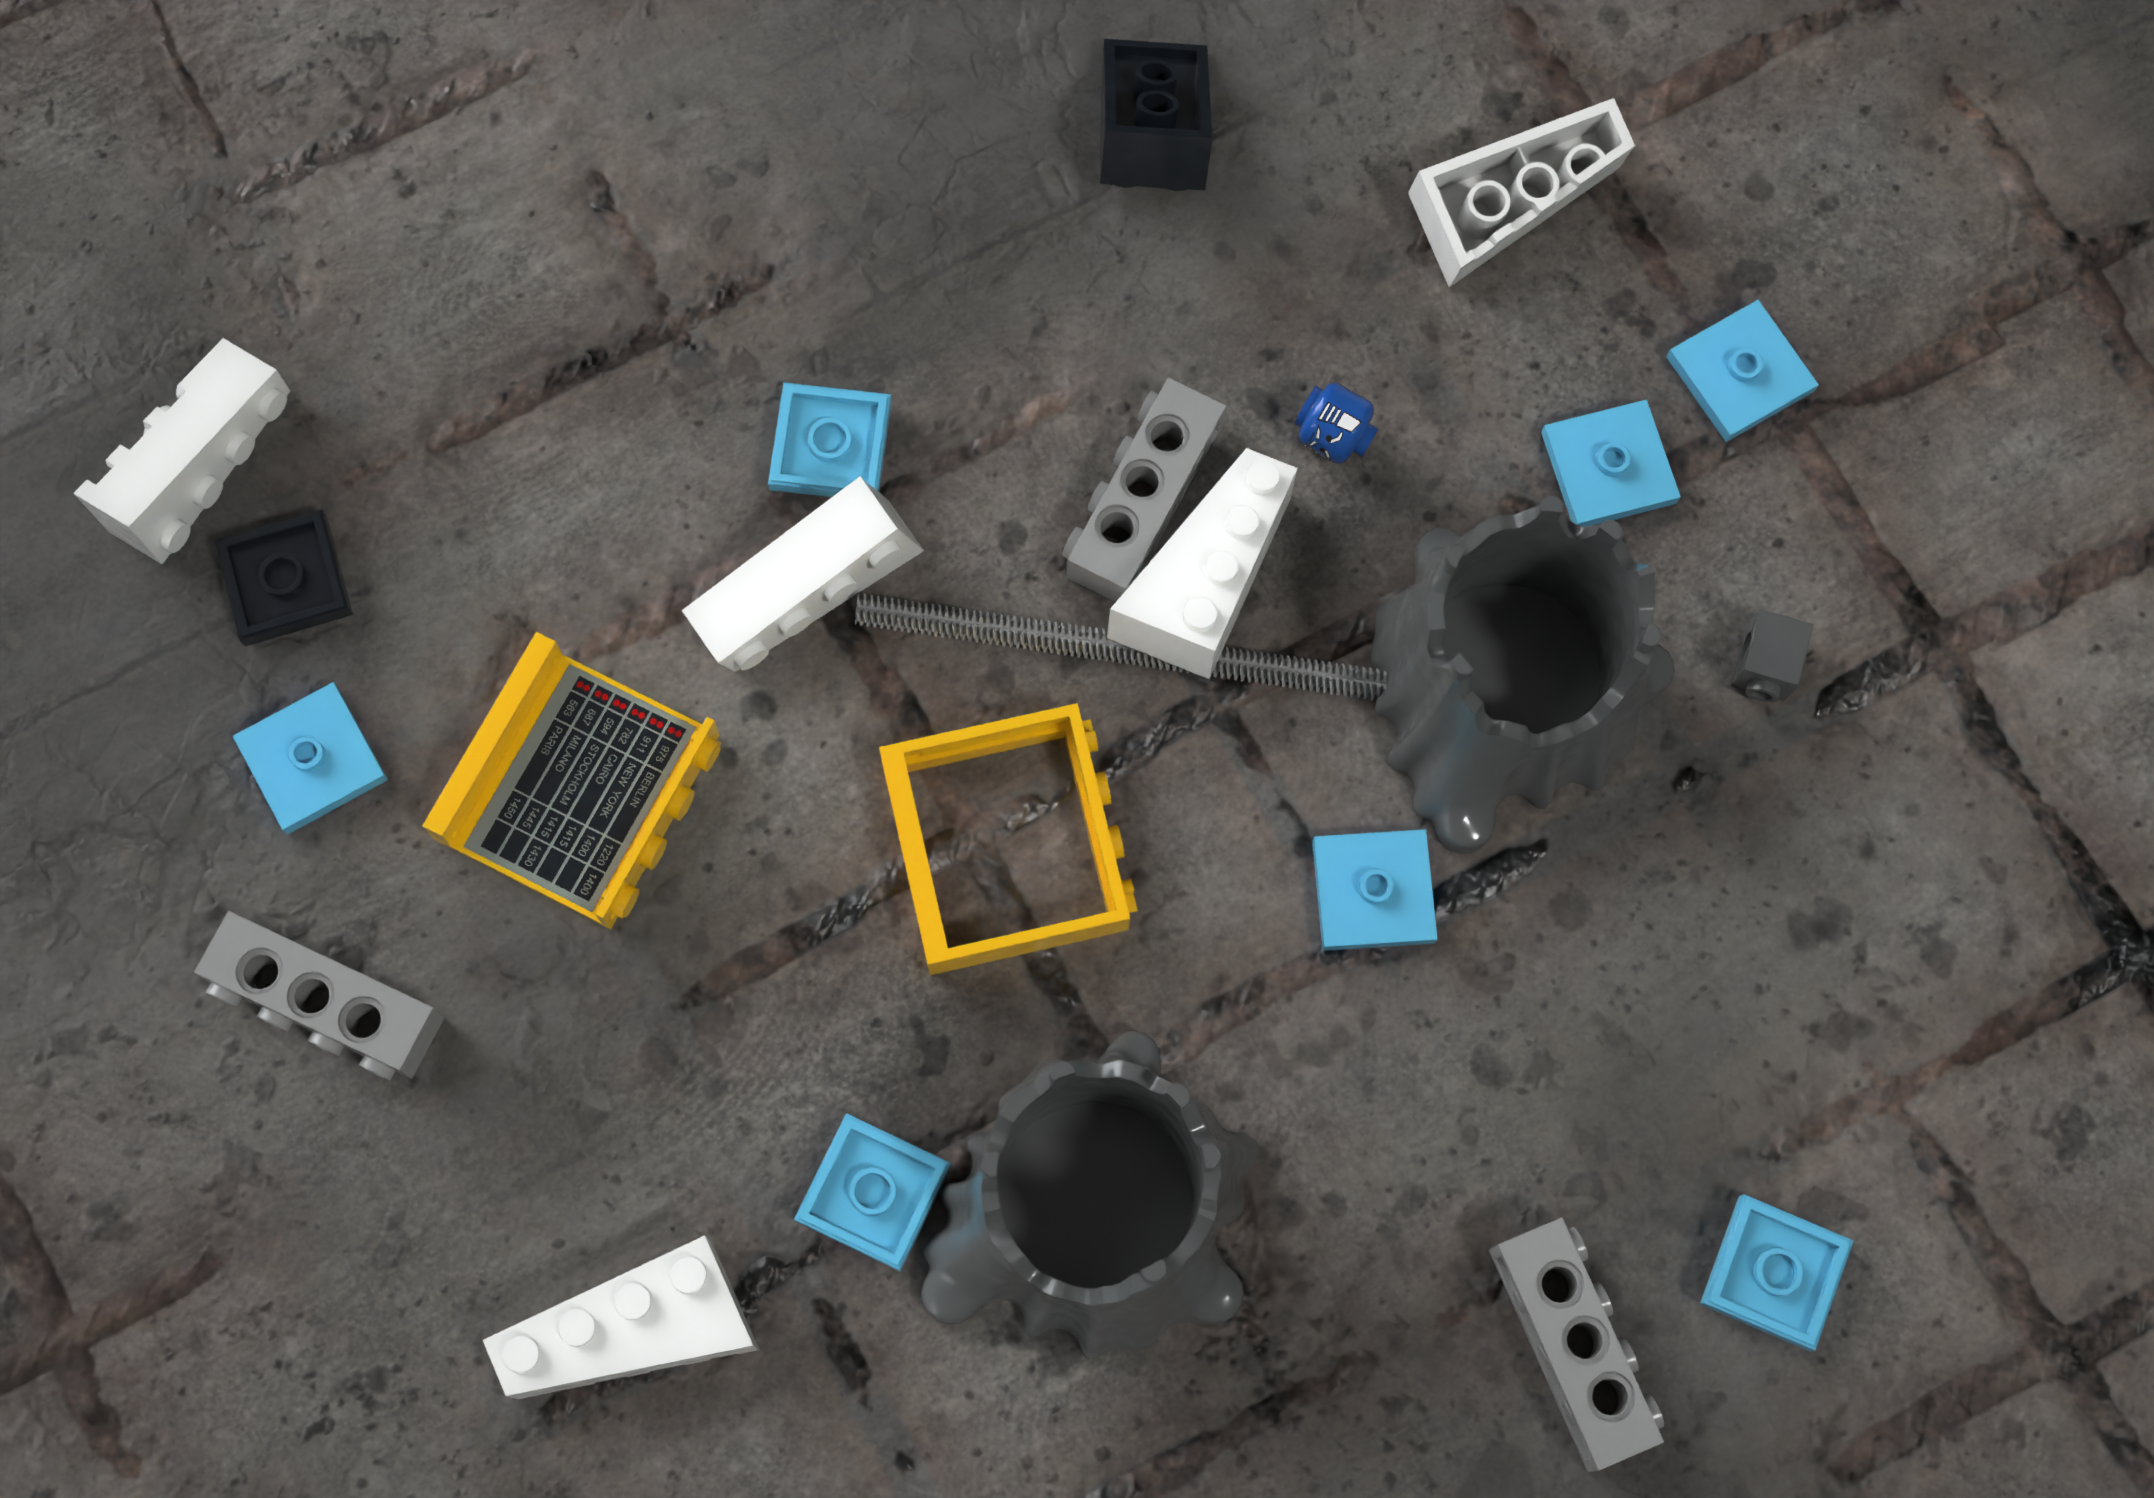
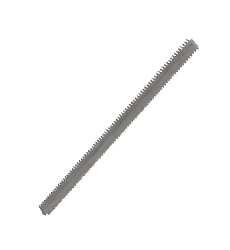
M859 594L857 597L855 624L859 622L860 626L866 623V627L873 624V628L880 625V629L887 626V630L892 626L894 631L900 628L901 632L907 629L908 633L914 630V634L921 631V635H923L926 631L928 636H930L933 632L935 637L941 634L942 638L948 635L950 639L953 635L957 640L960 636L962 641L967 636L969 642L974 638L976 643L982 640L984 644L987 640L991 645L994 640L997 646L1000 641L1004 647L1008 642L1010 648L1015 644L1017 649L1021 645L1025 650L1028 645L1031 651L1035 646L1036 651L1039 652L1042 646L1045 653L1049 647L1050 653H1053L1056 649L1058 655L1062 650L1065 656L1069 651L1070 656L1073 657L1076 651L1079 658L1083 652L1084 658H1087L1090 653L1091 659H1094L1097 654L1099 661L1103 656L1104 661L1107 662L1110 656L1113 663L1117 657L1118 663H1121L1124 658L1125 664H1128L1131 659L1132 665H1135L1138 660L1139 666H1142L1144 661L1147 668L1150 662L1152 668H1155L1157 663L1159 669H1162L1164 664L1166 670H1169L1171 665L1173 671H1176L1177 668L1173 664L1108 639L1103 628L1099 634L1097 627H1095L1092 633L1090 626L1085 632L1083 625L1078 631L1076 624L1073 630H1071V624L1069 623L1065 629L1062 622L1058 628L1055 621L1051 627L1049 620L1044 626L1042 619L1039 625H1037L1035 618L1032 624H1030V618L1028 617L1024 623L1021 616L1017 622L1014 615L1010 621L1009 615H1006L1005 620H1003L1002 614L996 619L994 612L992 617L989 618V612L987 611L985 616L982 617V611L980 610L978 616H976L975 610H972L971 615H969L968 609H965V613L962 614L961 608L955 613V607H952L951 611L948 612V606L946 605L944 611H941V605H938L937 610H935L934 604H931V608L928 609L927 603L921 608L920 602L914 607V601H911L910 606H907V600H904L903 605H900V599H897V603L894 604L893 598L887 603L886 597L883 598V602H880L879 596H877L876 601H873V595H870L869 600H866V594H863L862 600L859 598ZM1227 646L1221 652L1213 670L1214 677L1220 672V678H1223L1225 673H1227V679H1230L1233 674L1234 680H1237L1240 675L1241 681H1244L1245 676H1247L1248 682L1254 677L1255 683H1257L1259 678H1261V684H1264L1266 679H1268V685H1271L1274 680L1275 686H1278L1279 681H1281L1282 687H1285L1286 682H1288L1289 688L1295 683L1296 689L1302 684V690H1305L1306 686L1309 685V691H1312L1313 687L1316 686V692H1319L1320 687L1323 688V693L1329 688L1330 694L1336 689V695H1339L1340 691L1343 690V696H1346L1347 692L1350 691V697H1353L1354 693L1357 692V698H1360L1361 693H1364V699L1370 694L1371 700L1374 699L1375 695L1379 698L1386 690L1387 684L1386 671L1382 670L1380 675L1378 668L1375 669V672L1371 667L1367 671L1364 666L1360 670L1357 665L1352 669L1350 664H1348L1347 668L1344 663L1339 667L1337 662L1333 666L1330 661L1326 665L1323 660L1318 664L1316 659L1311 663L1309 658L1304 662L1302 657L1297 661L1296 656L1291 660L1289 655L1286 656V659L1282 654L1277 658L1275 653L1270 657L1268 652L1263 657L1261 651L1256 656L1254 650L1252 654H1249L1248 649L1243 653L1241 648L1236 652L1235 648L1232 647L1229 652Z

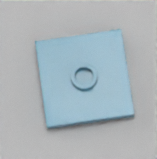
M1759 300L1754 301L1673 347L1666 356L1725 442L1730 441L1810 395L1819 385Z
M783 382L768 481L769 489L772 491L833 497L861 476L879 492L892 405L891 394Z
M1647 399L1544 425L1541 434L1571 522L1588 527L1600 524L1605 520H1616L1674 505L1681 498Z
M334 682L233 735L279 825L287 835L388 780L343 695Z
M1426 829L1314 836L1312 845L1322 951L1436 943L1438 939Z
M846 1113L794 1220L901 1272L952 1165L942 1158Z
M1743 1194L1738 1197L1700 1305L1809 1352L1815 1351L1854 1241Z

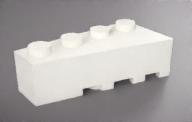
M1614 98L1418 172L1408 194L1448 287L1457 283L1620 168L1635 147V144Z
M222 338L177 385L176 396L178 400L171 407L168 405L160 408L156 407L143 420L145 429L141 439L130 450L120 444L105 460L107 466L112 469L97 484L86 480L73 494L109 533L163 565L171 553L179 551L184 546L190 535V527L202 510L210 508L218 500L223 489V482L233 468L244 463L251 455L255 446V439L267 422L274 421L282 413L290 390L275 368Z
M1246 448L1111 607L1107 638L1210 679L1291 499L1298 468Z
M860 476L684 608L682 612L718 664L734 672L739 669L747 670L764 660L770 649L787 638L800 633L812 622L905 564L924 550L888 499Z
M705 1235L483 1340L505 1396L515 1399H523L591 1385L596 1382L631 1377L684 1364L689 1365L713 1358L760 1350L713 1242Z

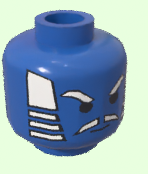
M1336 382L1328 384L1323 390L1315 386L1294 422L1295 425L1300 427V442L1336 464L1347 461L1352 452L1363 457L1378 431L1377 427L1370 424L1374 415L1373 404Z

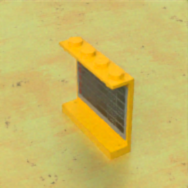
M536 632L422 826L439 843L611 930L618 917L621 919L626 918L633 909L639 896V889L635 886L645 868L652 870L660 861L667 845V839L663 838L673 818L680 821L688 811L695 791L690 788L700 770L708 772L715 763L721 750L720 745L722 742L718 741L720 734L713 719L706 717L704 723L701 724L563 655L556 641Z

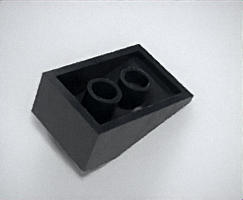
M1104 39L1100 124V184L1116 185L1123 188L1134 186L1158 187L1174 191H1185L1188 189L1205 190L1213 138L1207 45Z

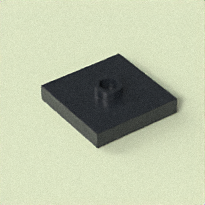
M323 509L214 540L239 640L245 647L353 615L330 525Z

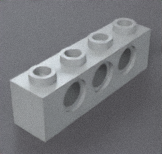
M1167 378L1159 394L1153 391L1149 392L1137 417V420L1142 422L1140 429L1134 439L1125 436L1115 454L1112 465L1118 468L1109 484L1104 481L1098 484L1087 508L1088 511L1093 513L1084 530L1077 526L1074 528L1065 544L1062 556L1068 558L1067 579L1117 602L1148 565L1223 427L1226 405L1171 378ZM1168 437L1175 440L1179 447L1173 451H1161L1154 446L1153 442L1158 438ZM1136 482H1145L1151 485L1155 492L1147 497H1138L1133 495L1128 490V487ZM1119 527L1126 530L1131 537L1122 543H1112L1105 539L1102 533L1109 528Z
M229 910L194 971L195 974L210 983L206 993L235 1008H238L242 999L261 1007L256 1016L257 1018L286 1032H289L293 1023L312 1032L308 1042L338 1057L344 1047L362 1055L360 1067L391 1081L395 1072L410 1079L413 1078L445 1018L433 1007ZM277 964L278 976L274 983L267 988L257 989L256 976L258 972L266 965ZM328 988L329 1001L327 1005L319 1012L307 1013L306 1001L309 995L316 989ZM369 1012H379L381 1023L378 1030L369 1037L359 1038L356 1028L360 1018Z
M1559 1218L1491 1248L1489 1252L1587 1472L1600 1471L1664 1443L1659 1431L1660 1428L1664 1427L1661 1411L1654 1398L1649 1393L1643 1395L1633 1374L1639 1370L1636 1356L1624 1337L1620 1339L1616 1337L1608 1319L1609 1316L1613 1315L1612 1304L1601 1283L1596 1282L1592 1284L1583 1264V1261L1588 1260L1587 1249L1576 1228L1571 1227L1567 1229L1563 1218ZM1547 1271L1558 1272L1566 1279L1569 1290L1564 1302H1554L1543 1292L1542 1279ZM1573 1326L1583 1327L1592 1336L1593 1350L1586 1359L1575 1356L1568 1347L1567 1335ZM1600 1381L1612 1385L1618 1394V1406L1611 1415L1601 1413L1593 1403L1592 1393L1594 1387Z

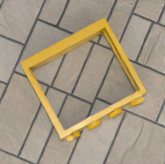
M1078 703L879 747L930 975L1129 930V913L1138 911L1134 897V887L1131 878L1125 880L1120 878L1116 859L1125 857L1122 838L1117 824L1107 825L1103 806L1111 804L1109 785L1104 771L1094 772L1090 753L1098 751L1095 730L1093 731L1091 719L1082 721ZM1065 738L1107 912L948 948L908 773Z

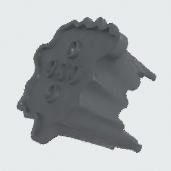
M1553 495L1544 497L1538 506L1515 515H1496L1486 519L1464 536H1460L1456 531L1448 528H1434L1427 531L1420 538L1414 553L1415 584L1397 595L1386 599L1378 607L1375 615L1376 629L1371 650V664L1374 669H1379L1380 675L1382 670L1387 673L1386 690L1377 698L1375 709L1376 713L1381 717L1393 722L1398 731L1396 745L1390 749L1387 757L1388 763L1394 769L1405 772L1412 778L1415 790L1413 795L1414 812L1419 817L1432 821L1440 842L1448 850L1458 854H1472L1480 850L1488 842L1495 827L1496 809L1504 798L1519 795L1529 800L1538 809L1545 810L1552 802L1554 791L1563 784L1578 783L1593 791L1600 790L1605 783L1606 775L1614 763L1623 760L1634 747L1639 711L1660 696L1671 683L1674 676V661L1669 652L1658 644L1661 641L1662 632L1653 622L1655 608V570L1653 566L1637 564L1634 561L1624 541L1620 538L1622 527L1618 522L1609 519L1602 522L1601 525L1588 527L1577 525L1571 522L1563 512L1562 501Z
M1138 1031L1122 1033L1112 1041L1105 1053L1095 1063L1088 1060L1066 1061L1057 1058L1046 1060L1037 1065L1027 1078L1002 1096L998 1105L999 1114L993 1127L986 1132L976 1133L969 1138L968 1150L973 1158V1168L970 1175L958 1183L943 1185L939 1191L940 1202L947 1212V1222L942 1231L933 1236L924 1247V1257L929 1263L930 1269L922 1288L923 1305L928 1314L937 1322L947 1325L961 1324L988 1304L1006 1300L1014 1302L1020 1307L1024 1315L1026 1332L1030 1337H1038L1051 1329L1060 1328L1067 1330L1080 1343L1084 1356L1088 1359H1095L1116 1349H1126L1129 1351L1145 1350L1154 1345L1168 1328L1179 1323L1190 1322L1208 1325L1224 1323L1231 1319L1242 1305L1244 1297L1243 1284L1237 1273L1229 1268L1218 1254L1215 1241L1220 1231L1227 1224L1237 1219L1243 1212L1245 1201L1242 1192L1243 1179L1258 1155L1257 1140L1247 1134H1235L1226 1131L1219 1125L1208 1106L1193 1101L1189 1089L1184 1084H1173L1162 1079L1159 1048L1155 1041L1145 1033Z

